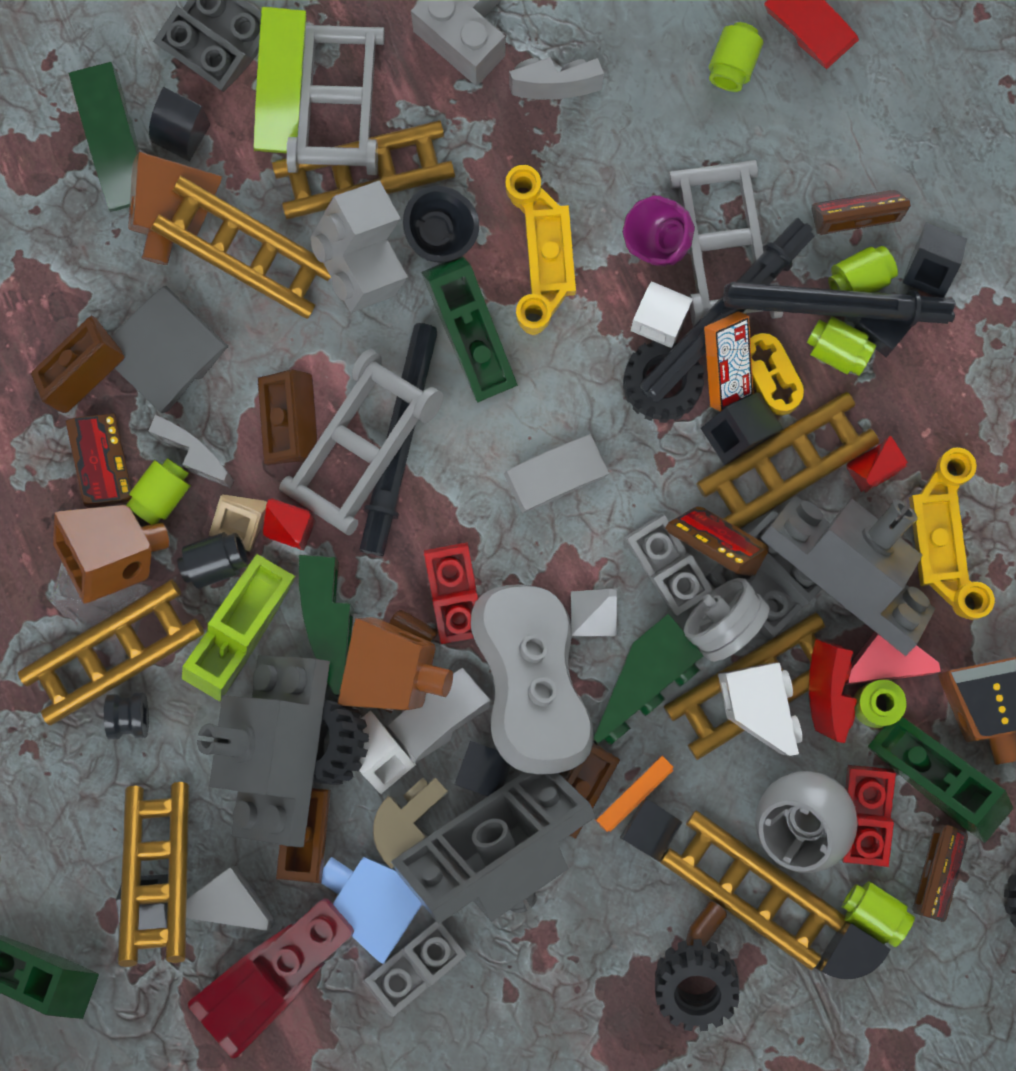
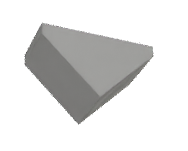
M237 866L230 867L190 896L186 903V918L260 930L273 928V916Z

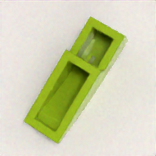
M262 7L256 86L254 151L287 154L288 137H298L306 36L305 10Z
M256 554L209 621L207 632L182 666V680L221 702L222 696L227 693L268 628L293 584L295 576Z

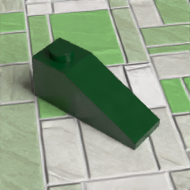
M461 256L458 259L444 262L422 271V276L436 311L477 403L518 386L471 264Z
M903 716L896 723L884 726L868 745L869 750L941 811L984 843L1014 809L1006 790Z
M0 935V993L47 1016L83 1019L99 974L66 958Z

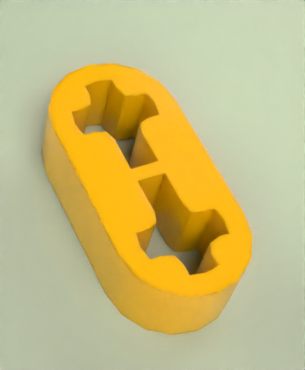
M766 333L754 335L750 338L751 357L754 355L757 345L762 350L771 349L773 354L768 360L772 369L770 372L762 360L754 361L752 359L753 386L756 392H760L773 414L781 416L790 414L799 406L803 399L804 389L802 382L782 344L776 337ZM773 378H777L783 389L789 387L792 389L793 393L788 398L789 404H785L782 399L774 400L772 398L776 391Z

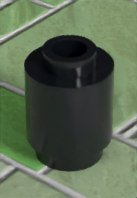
M225 532L183 546L182 557L177 559L178 568L183 580L186 583L192 582L197 589L239 575L240 569L248 567L249 564L244 544L237 533L227 535Z

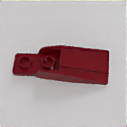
M322 899L294 925H288L239 959L188 1002V1008L225 1052L235 1059L287 1009L324 966L325 963L323 961L353 935L354 929L328 899Z

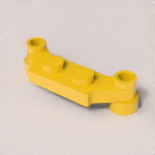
M519 165L512 168L506 176V193L513 205L520 208L525 214L531 294L524 296L518 302L516 319L519 326L526 333L537 335L549 325L551 317L566 296L576 295L569 205L559 206L541 188L540 175L533 167ZM519 188H527L529 192L519 193L517 190ZM529 314H537L541 319L532 322L526 317Z
M952 448L939 458L934 473L921 493L909 497L910 507L918 517L917 521L912 524L915 549L923 555L918 563L920 586L930 585L953 607L954 612L958 616L969 620H976L988 615L995 603L994 594L986 584L969 580L957 490L960 485H963L974 476L976 460L968 450ZM947 465L955 467L957 476L949 473ZM966 596L973 599L975 604L973 610L967 607L965 603Z

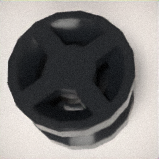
M134 693L130 698H121L118 694L106 695L104 701V727L109 740L120 739L123 734H132L135 738L147 737L149 730V708L145 693Z

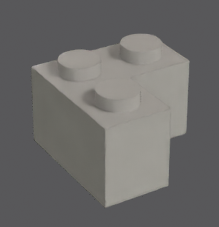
M420 0L411 10L413 32L476 87L505 57V35L485 19L501 0Z
M380 180L334 196L310 237L315 257L318 261L324 263L332 278L335 294L339 299L344 300L350 313L395 297L408 278L387 240L401 218Z

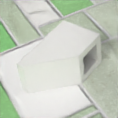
M768 663L719 673L718 677L727 719L779 754L787 756L799 754L797 743L802 742V731L797 716H791L787 698L793 696V689L788 671H781L780 663Z

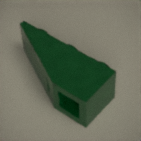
M669 613L630 646L595 731L593 742L596 745L603 739L609 745H612L631 729L625 722L638 710L644 716L648 715L666 700L660 693L673 681L681 687L700 671L695 663L703 657L702 653L685 637L684 631Z

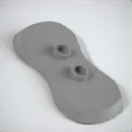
M517 584L488 590L474 604L471 613V630L478 648L491 669L495 684V699L491 716L493 742L499 754L508 764L526 773L554 774L576 768L590 755L594 740V728L588 710L573 687L569 673L568 659L572 631L568 612L554 594L537 586Z

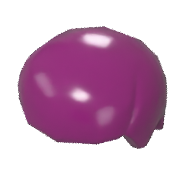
M652 195L636 202L627 213L622 233L626 247L632 255L652 265L666 267L667 265H674L683 259L692 246L695 226L689 212L683 206L660 195Z

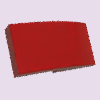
M767 0L764 3L767 13L792 33L798 45L826 70L859 41L858 35L825 0Z
M468 542L424 550L440 643L446 644L474 638L471 630V613L478 595Z
M815 639L809 674V701L815 731L837 742L845 743L848 731L853 726L855 720V705L857 701L856 698L842 693L844 684L851 674L853 651L832 642Z
M856 765L847 766L845 790L851 796L854 803L858 826L855 840L850 851L842 859L843 863L889 867L894 827L891 812L896 772L893 769Z

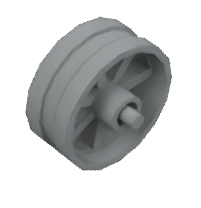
M736 578L727 581L710 594L705 595L687 619L683 631L685 637L693 645L699 647L700 652L707 660L713 662L723 660L739 651L751 641L768 618L770 608L763 597L755 593L753 587L746 579Z

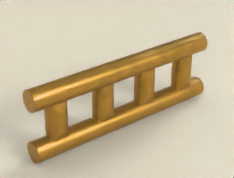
M438 120L370 137V139L378 141L377 172L379 179L355 185L350 167L346 165L299 164L298 173H288L287 159L272 162L276 179L289 176L295 200L282 203L286 220L324 211L334 196L379 180L386 193L391 194L455 178L451 160L438 163L432 140L444 137L441 121ZM359 140L334 147L359 148ZM415 145L421 168L396 174L390 151ZM331 166L337 189L312 195L306 172Z
M180 175L172 189L173 192L184 197L172 220L159 214L151 230L308 319L316 305L304 298L316 275L326 281H329L331 278L324 263L318 261L311 251ZM199 207L223 220L211 244L187 230ZM239 230L262 243L250 266L227 253ZM277 253L301 266L289 289L266 276Z
M845 391L698 481L696 485L705 498L717 491L731 514L723 519L741 529L879 444V439L871 428L858 435L845 415L846 411L855 407L853 398ZM830 423L843 445L821 458L807 435ZM792 445L806 468L784 481L770 458ZM755 468L769 491L746 504L732 481Z
M169 580L18 671V676L26 687L39 680L53 704L41 710L42 717L48 725L55 724L204 635V630L197 619H193L183 625L171 606L170 601L181 595V591L174 580ZM154 611L167 635L144 648L131 625ZM116 635L129 658L106 671L93 647ZM78 658L91 681L68 694L55 670Z
M817 612L663 706L672 721L685 715L698 735V739L688 744V748L696 760H699L745 731L729 719L714 728L700 706L722 692L718 674L768 663H779L776 657L797 644L800 645L811 662L816 639L814 634L825 628V624ZM810 669L791 680L793 696L787 698L788 704L809 691Z
M173 783L171 785V798L143 800L144 789L142 787L129 786L125 789L118 964L120 966L131 967L137 965L138 949L166 947V960L168 962L179 963L185 960L189 785L187 783ZM170 817L169 840L142 842L143 819ZM169 859L168 883L140 886L141 861ZM168 902L167 928L139 930V905Z
M695 810L686 822V825L697 832L682 855L669 848L663 855L660 863L808 969L813 970L822 955L810 946L825 924L838 932L846 922L844 920L845 915ZM711 844L734 859L719 882L697 867V864ZM749 870L772 886L757 909L734 893ZM787 897L810 913L795 936L772 920Z

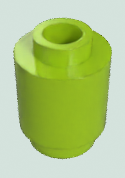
M736 22L734 25L723 28L709 64V70L711 71L709 80L712 84L726 91L738 92L741 91L743 84L750 81L764 43L755 27L747 23Z
M882 245L877 248L869 246L834 264L831 267L832 276L828 278V283L832 290L876 293L891 284V279L898 275V268L892 254L886 247Z
M833 316L829 318L827 323L819 319L806 342L813 346L810 353L811 356L845 374L851 371L858 376L863 372L876 348V344L868 340L869 335Z
M166 458L163 464L154 459L130 491L129 495L132 498L126 506L130 507L135 514L151 525L158 523L161 518L166 520L191 487L185 481L189 473L169 458Z
M876 680L865 684L854 695V698L857 699L855 716L862 724L868 727L880 728L892 725L902 718L906 710V697L903 690L896 683L889 680ZM879 695L883 696L886 701L885 712L878 709L876 705V699Z
M870 881L866 882L863 887L855 884L842 903V908L847 910L845 921L853 924L882 944L889 943L893 947H897L904 940L915 920V916L907 912V905Z

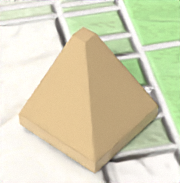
M222 494L209 536L225 532L227 535L237 533L244 544L245 550L250 552L264 522L267 502Z

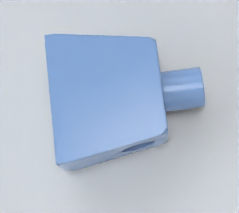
M368 856L362 858L354 871L333 857L329 859L323 868L321 884L338 894L333 905L353 927L354 933L352 937L377 961L384 964L419 911L422 903L400 878L395 868L391 869L387 864Z

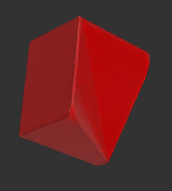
M889 436L880 445L849 462L846 467L861 493L863 491L866 493L899 474L907 467L906 464L908 462L892 436Z
M271 498V500L268 499L265 508L263 534L268 539L304 551L315 519L310 511Z

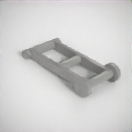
M306 25L298 137H288V173H298L299 164L366 166L367 175H377L378 141L370 139L375 48L376 45H384V27ZM316 43L364 44L363 87L313 85ZM311 103L362 104L359 148L308 146Z
M756 160L669 172L671 189L679 188L682 206L689 212L695 226L692 246L689 249L697 291L696 294L689 295L690 298H693L690 305L693 327L719 300H709L701 252L751 245L753 263L764 253L751 178L758 177ZM739 180L747 228L698 234L690 186ZM770 283L769 285H779V283ZM746 309L743 313L760 312L762 310ZM770 311L772 319L781 318L783 312Z
M372 349L363 352L355 362L352 378L357 383L294 478L291 476L285 477L279 487L281 492L346 535H351L356 530L358 520L354 518L417 421L427 423L432 420L443 402V393L438 389L429 387L422 391L381 366V355ZM375 383L409 403V406L380 449L346 428ZM336 442L370 463L341 509L307 487Z

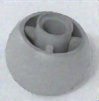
M797 771L786 774L774 781L764 791L756 808L755 817L757 837L768 856L784 868L798 873L823 871L836 865L850 851L857 834L858 821L851 796L835 779L815 771Z

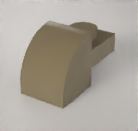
M422 778L403 795L408 801L403 808L389 795L380 805L373 825L374 842L380 856L391 869L394 868L391 863L392 860L428 837L416 822L449 793L437 778H434L430 783Z

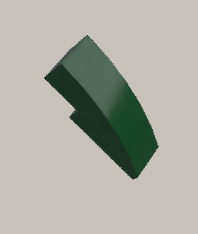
M112 62L69 72L81 122L110 212L128 208L130 207L132 164L140 150L132 120L128 115L119 75Z
M299 555L300 600L309 643L316 659L330 661L327 683L334 695L339 697L352 636L354 608L349 603H336L339 562L336 557Z

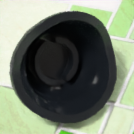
M445 186L425 187L417 191L405 207L403 214L405 237L414 252L427 261L443 263L458 259L472 248L479 234V218L474 206L464 195L452 188Z

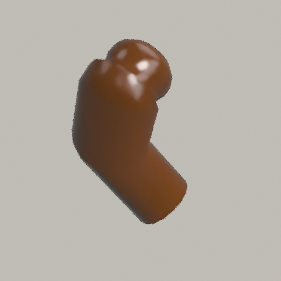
M712 901L708 902L689 927L686 937L688 946L693 945L694 939H702V946L708 943L727 917L726 911L720 905Z

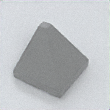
M617 589L571 591L572 637L616 636Z

